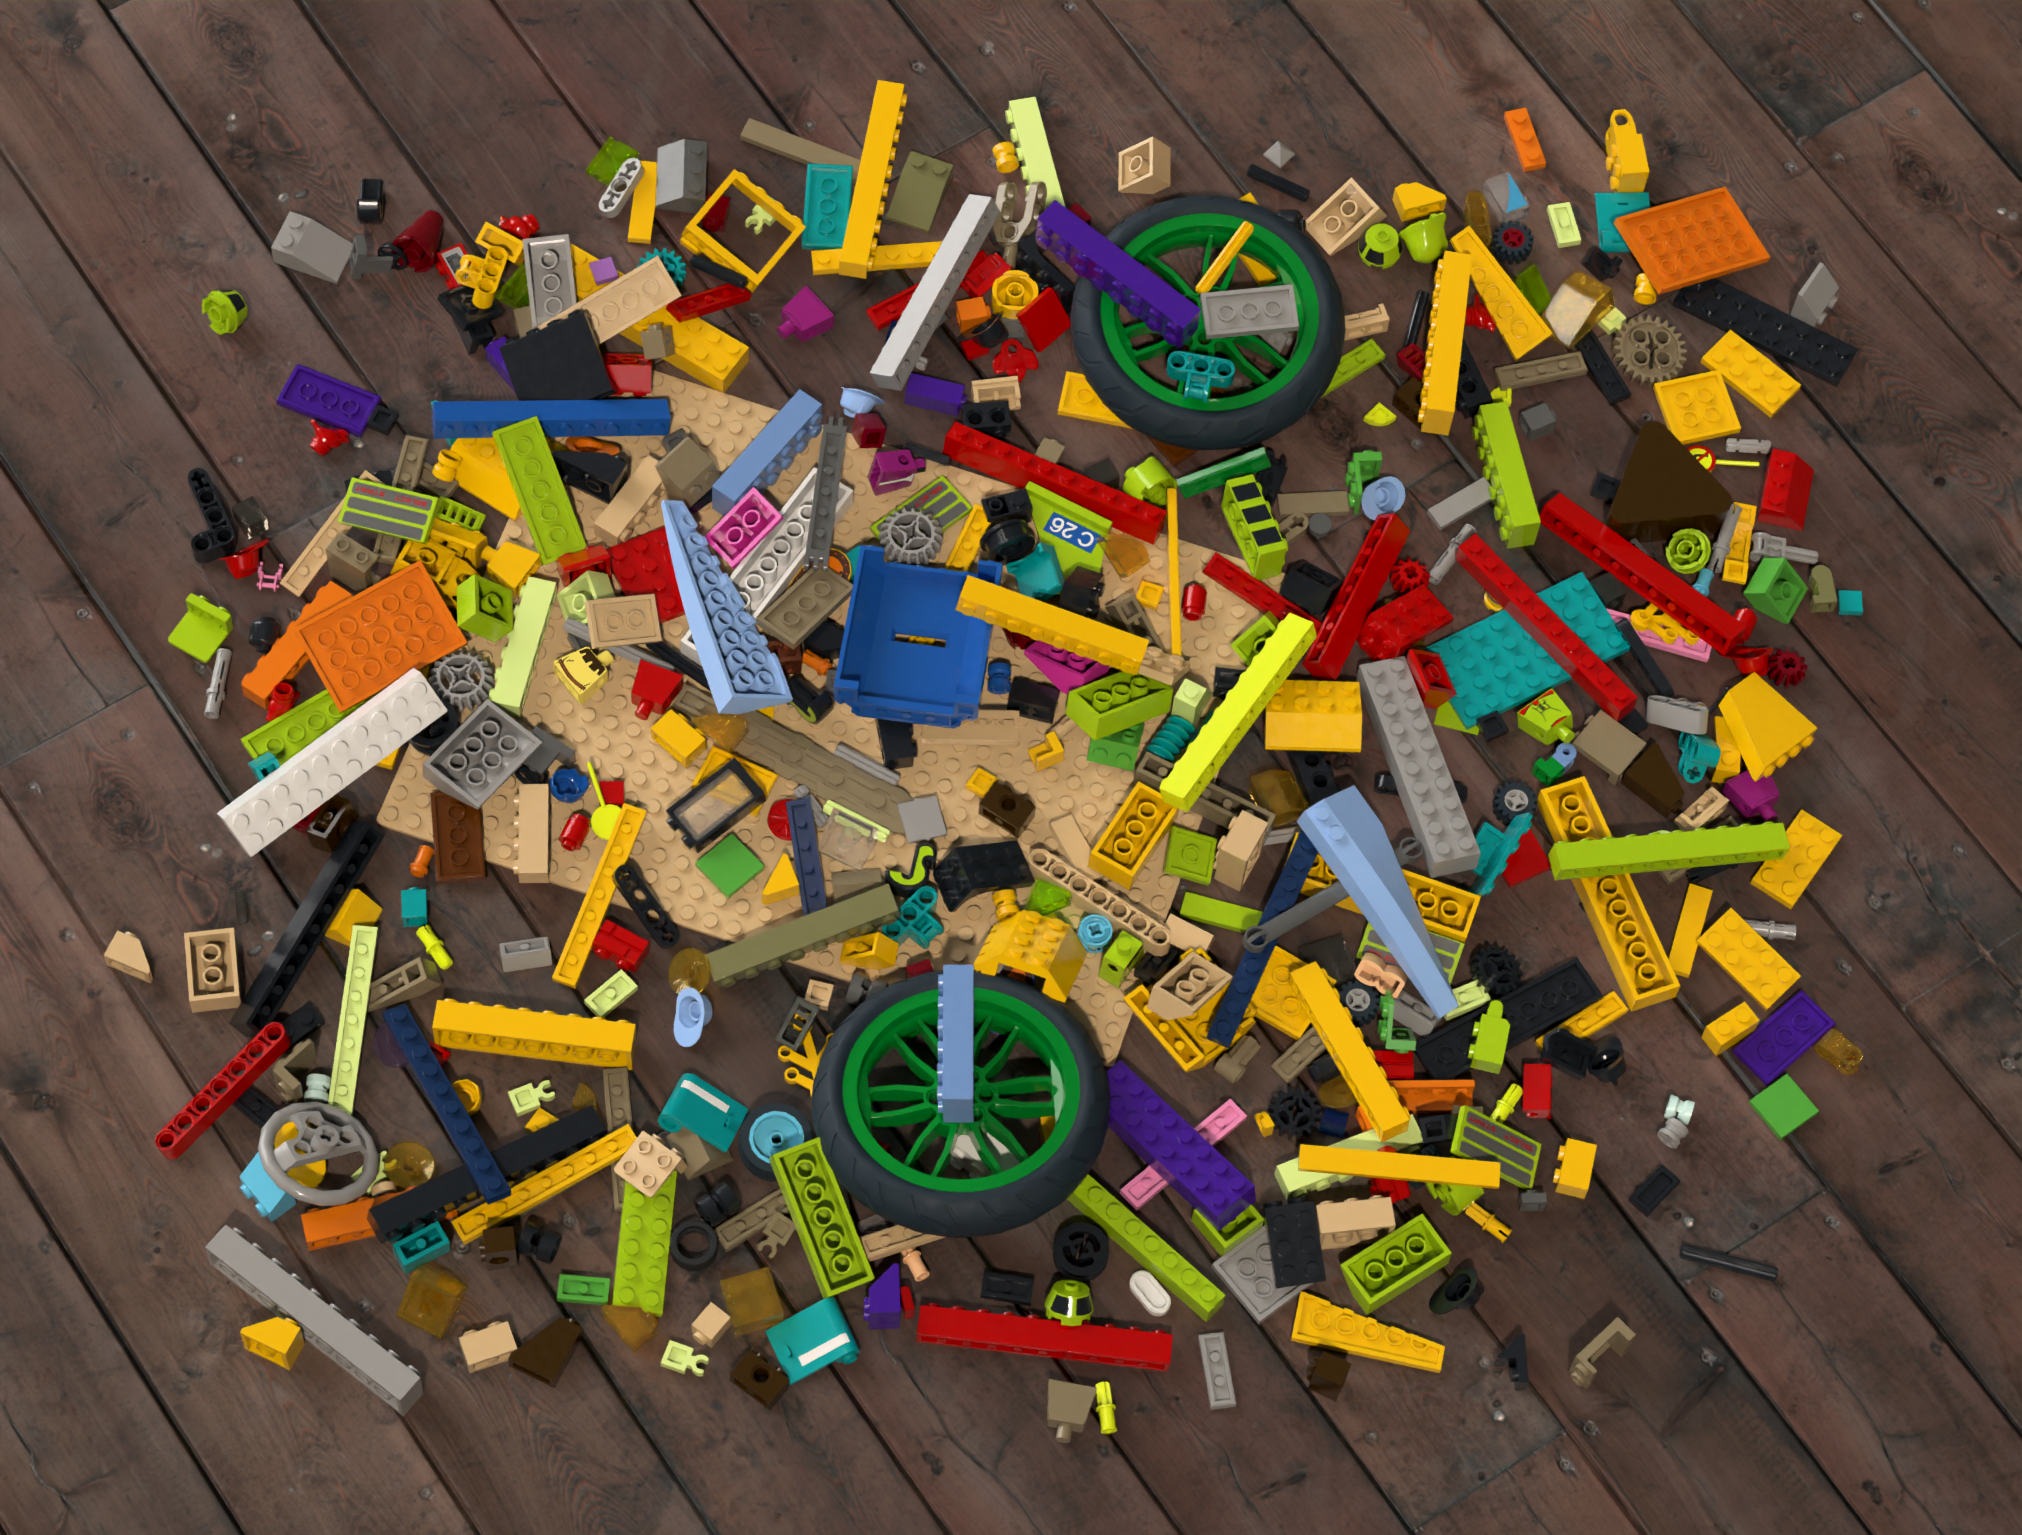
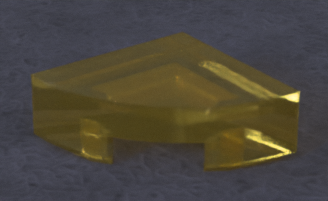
M579 1083L571 1104L572 1108L582 1110L592 1105L596 1111L597 1104L594 1093L588 1086Z

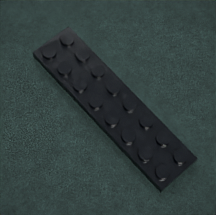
M1716 278L1683 287L1673 305L1726 333L1731 329L1750 345L1835 387H1838L1858 350Z
M1577 957L1497 999L1503 1005L1502 1018L1506 1019L1510 1024L1505 1052L1603 999V995ZM1489 1004L1416 1043V1049L1413 1052L1431 1080H1454L1474 1069L1470 1068L1472 1059L1467 1058L1470 1044H1475L1476 1037L1472 1036L1475 1021L1479 1022L1482 1014L1486 1015Z

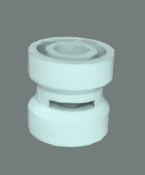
M323 1074L308 1075L306 1079L308 1089L304 1093V1102L328 1104L329 1094L327 1090L330 1089L331 1078Z
M1670 1095L1664 1118L1672 1117L1688 1125L1695 1102L1690 1100L1682 1101L1679 1097Z

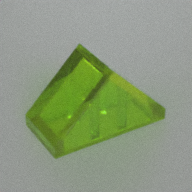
M523 263L495 295L496 299L513 309L528 306L530 303L526 267Z
M1533 264L1517 276L1515 285L1537 314H1540L1553 304L1536 265Z
M1038 879L1025 910L1027 912L1036 911L1042 916L1070 906L1072 894L1068 890Z

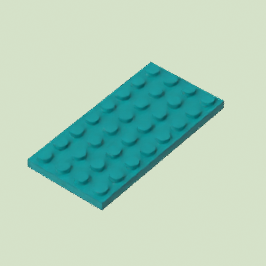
M1583 572L1536 594L1604 663L1629 651L1631 646L1627 645L1628 642H1625L1622 638V632H1618L1615 628L1614 620ZM1505 610L1422 649V651L1440 654L1457 693L1448 702L1466 730L1477 726L1476 720L1496 710H1498L1499 714H1502L1551 688L1553 689L1573 679Z

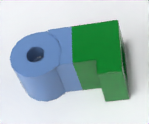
M1561 743L1546 762L1540 758L1534 763L1531 774L1547 788L1551 787L1573 765L1577 754L1576 748L1570 743Z

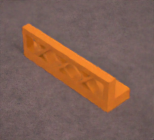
M1474 1080L1387 1081L1390 1087L1393 1086L1396 1089L1399 1103L1402 1107L1405 1106L1409 1114H1451L1453 1106H1473Z

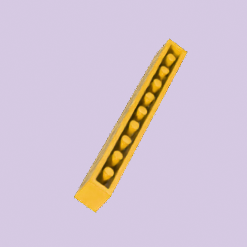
M882 80L877 81L839 261V275L866 279L868 270L873 268L874 257L871 256V253L876 252L878 243L875 233L880 234L882 220L878 219L879 215H884L885 202L882 200L883 197L888 196L889 183H886V180L891 179L893 165H890V161H895L897 147L893 146L894 142H899L900 129H897V127L903 123L904 112L901 111V108L906 107L908 94L904 93V84Z

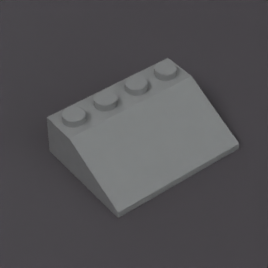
M487 699L423 763V777L440 791L478 810L542 745V741Z

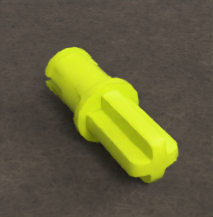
M425 925V927L419 928L416 935L425 945L426 953L432 955L441 969L446 970L452 966L453 960L444 949L443 941L435 936L431 927Z
M1511 1084L1503 1098L1496 1102L1497 1107L1490 1118L1495 1121L1497 1119V1122L1503 1124L1508 1115L1513 1114V1108L1522 1096L1523 1089L1517 1084Z
M1100 1382L1095 1386L1097 1388L1096 1396L1098 1403L1096 1411L1099 1412L1101 1433L1110 1434L1117 1431L1114 1415L1116 1405L1112 1401L1110 1383Z

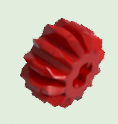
M1410 557L1406 560V563L1400 559L1397 566L1392 567L1390 583L1393 584V591L1401 590L1400 596H1403L1422 584L1428 588L1430 573L1426 572L1427 566H1420L1419 559L1415 563L1411 561Z

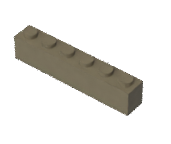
M1146 752L1136 769L1134 783L1137 784L1139 781L1161 793L1159 789L1160 784L1171 773L1174 764ZM1211 782L1190 809V811L1227 829L1234 816L1238 817L1241 811L1244 810L1268 822L1264 843L1271 833L1276 819V814Z

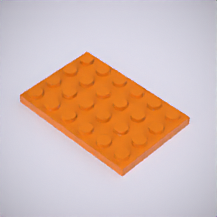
M1726 187L1616 218L1614 225L1658 295L1768 262L1770 259V255Z
M421 560L293 628L295 635L340 714L383 691L411 669L415 668L420 671L468 644Z

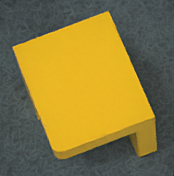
M1053 731L1045 735V743L1028 749V755L1038 772L1063 762L1064 749L1056 733Z

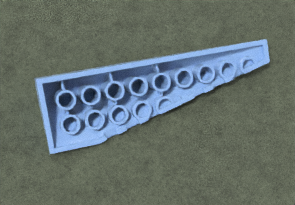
M662 500L664 524L681 600L718 713L742 714L791 702L793 698L778 657L775 653L769 651L766 646L768 641L765 636L758 633L755 628V619L752 615L750 616L743 608L746 604L727 573H722L719 568L721 563L717 556L711 555L707 548L709 543L705 536H702L696 530L698 525L685 503L676 500Z
M1353 785L1305 810L1297 820V823L1437 1018L1440 1019L1456 1009L1459 1005L1383 824L1357 788Z

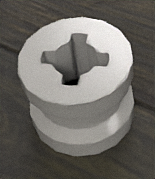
M1670 1117L1665 1123L1666 1126L1658 1131L1657 1136L1666 1146L1676 1149L1680 1145V1139L1685 1138L1689 1131L1682 1122Z

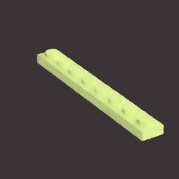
M353 925L328 1099V1105L338 1107L353 1116L378 937V927Z

